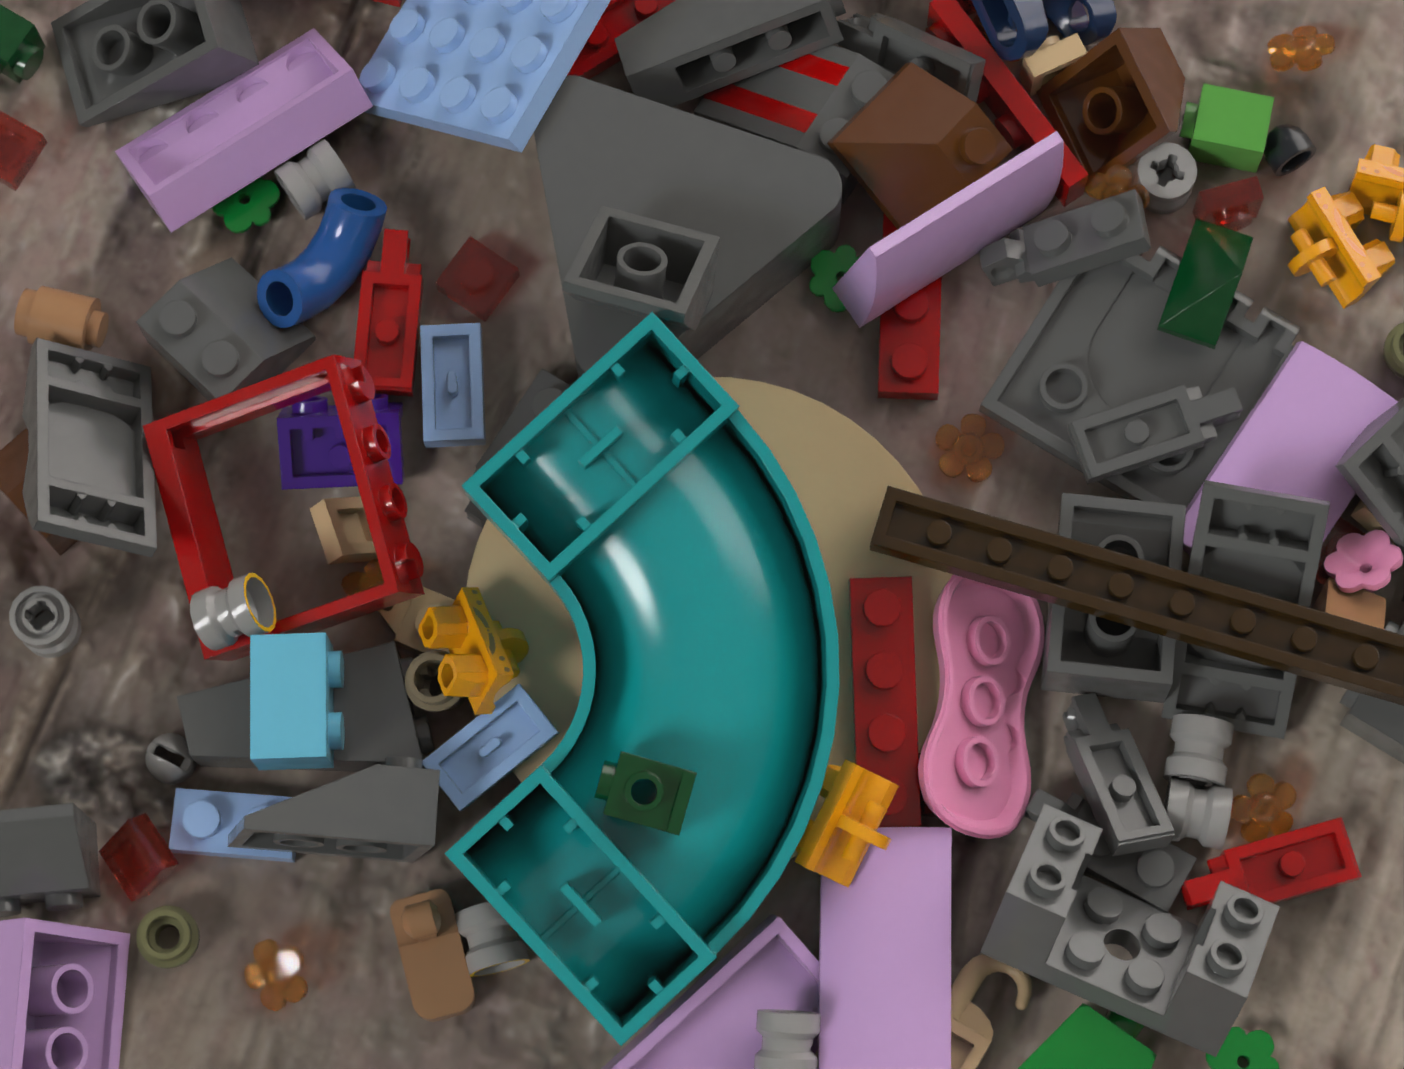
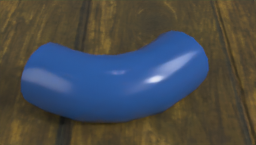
M338 188L330 192L320 226L307 247L291 262L267 271L261 276L257 285L259 308L272 325L287 328L304 323L327 310L353 285L370 259L378 240L388 208L385 202L369 192L354 188Z

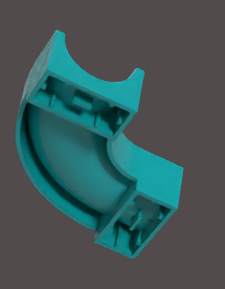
M653 312L645 317L461 485L466 496L562 601L573 621L579 638L583 658V679L581 695L574 718L564 738L554 752L444 853L620 1046L630 1039L717 958L716 954L752 917L781 877L806 830L823 785L835 735L840 687L838 630L831 586L816 536L798 495L769 447L738 410L740 406ZM620 751L697 772L679 836L603 814L606 801L594 798L605 760L617 763ZM639 779L632 785L631 796L639 804H648L656 796V786L649 779Z

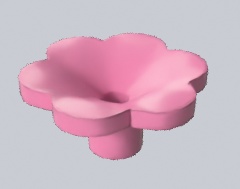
M1373 530L1364 536L1358 533H1350L1340 538L1336 545L1337 551L1325 558L1324 568L1327 575L1335 579L1338 589L1344 593H1355L1361 589L1374 592L1385 587L1390 582L1391 572L1402 565L1404 558L1401 549L1396 545H1392L1391 539L1385 531Z

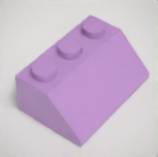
M31 918L0 921V1069H119L130 933Z

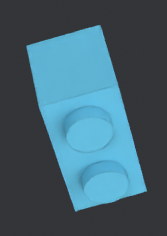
M326 632L250 635V760L258 770L334 768V750L344 749V716L342 712H334L333 688L344 687V658L342 651H333V644Z

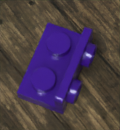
M375 393L372 404L377 422L387 433L391 444V457L388 459L393 480L397 485L403 484L405 480L401 428L403 403L388 402L387 394ZM314 396L295 403L291 407L283 408L277 417L282 490L358 486L336 405H328L327 397Z

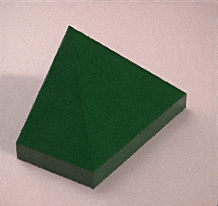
M1196 218L1157 330L1215 349L1241 279L1254 237Z

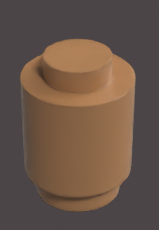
M41 286L38 290L26 288L21 294L16 308L14 330L16 335L27 337L28 343L32 345L36 338H41L91 351L93 347L100 348L104 343L108 330L109 315L101 311L99 298L47 286Z

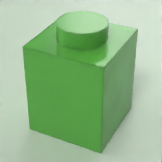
M1203 83L1198 102H1186L1179 137L1190 139L1188 151L1195 161L1256 173L1264 154L1274 97Z

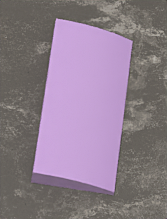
M313 28L259 61V65L214 89L119 148L115 153L150 205L172 233L367 111L373 105L354 70Z
M1055 131L870 246L832 288L859 328L975 256L985 246L1002 239L1040 215L1050 204L1060 182L1064 158L1063 139Z
M1303 341L1297 342L1205 480L1330 501L1323 538L1324 542L1356 493L1336 468L1337 463L1362 431L1371 422L1398 403V401L1338 360ZM1203 484L1186 508L1183 550L1189 555Z
M880 827L877 829V832L892 839L887 850L870 844L849 888L820 874L818 1013L821 1014L820 1033L818 1034V1069H951L952 828Z
M770 914L601 1069H754L755 1054L762 1047V1035L756 1029L757 1010L780 1009L818 1013L819 961L779 916ZM818 1035L813 1039V1046H811L810 1050L814 1054L818 1051Z

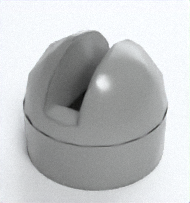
M166 733L156 737L148 745L145 753V763L148 771L156 780L167 785H176L186 781L193 774L197 765L189 754L186 738L175 733ZM163 747L170 752L184 757L181 766L178 767L156 756L157 751Z

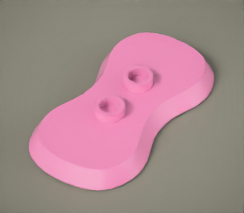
M952 575L939 594L933 613V634L939 663L940 688L936 714L919 758V785L928 808L946 825L960 833L976 838H1000L1009 835L1018 827L1025 815V809L1031 794V767L1025 738V708L1027 696L1040 665L1044 649L1045 630L1043 616L1036 598Z

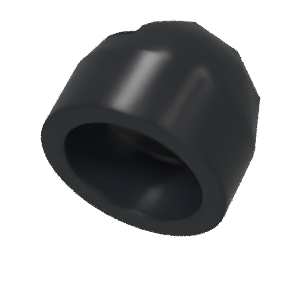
M1283 124L1276 126L1269 132L1266 139L1264 156L1275 175L1284 176L1309 161L1315 154L1316 147L1308 135L1299 127Z

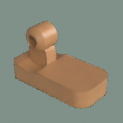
M435 889L398 899L390 907V917L414 1010L422 1019L430 1022L465 1014L472 1009L476 1001V991L473 979L469 975L465 959L466 952L454 915L456 913L450 895L442 889Z

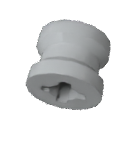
M1170 142L1160 143L1139 159L1135 173L1133 189H1136L1142 199L1143 207L1152 213L1162 215L1174 213L1184 207L1191 196L1192 188L1196 181L1197 166L1195 159L1187 149L1179 144ZM1164 169L1163 172L1156 174L1157 171Z

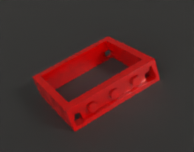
M332 354L143 425L189 604L195 592L211 586H218L224 589L228 587L229 582L234 578L197 440L332 390L384 583L276 621L275 628L265 634L315 633L425 594L420 578L424 573L423 560L417 547L410 542L404 520L408 512L407 502L401 488L393 480L388 459L391 457V444L387 433L377 422L372 400L375 397L374 383L368 370L362 366L361 360ZM245 634L239 636L233 645L220 650L209 649L199 638L204 660L234 661L250 655V637Z

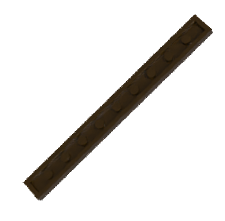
M891 486L887 487L870 542L869 550L1404 706V635Z

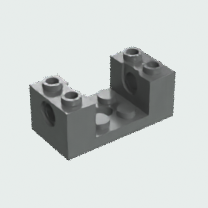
M1044 803L980 953L1216 1057L1248 998L1280 906L1220 881L1198 925L1167 913L1155 906L1084 876L1083 874L1103 829ZM1105 945H1120L1129 951L1133 959H1118L1107 951Z

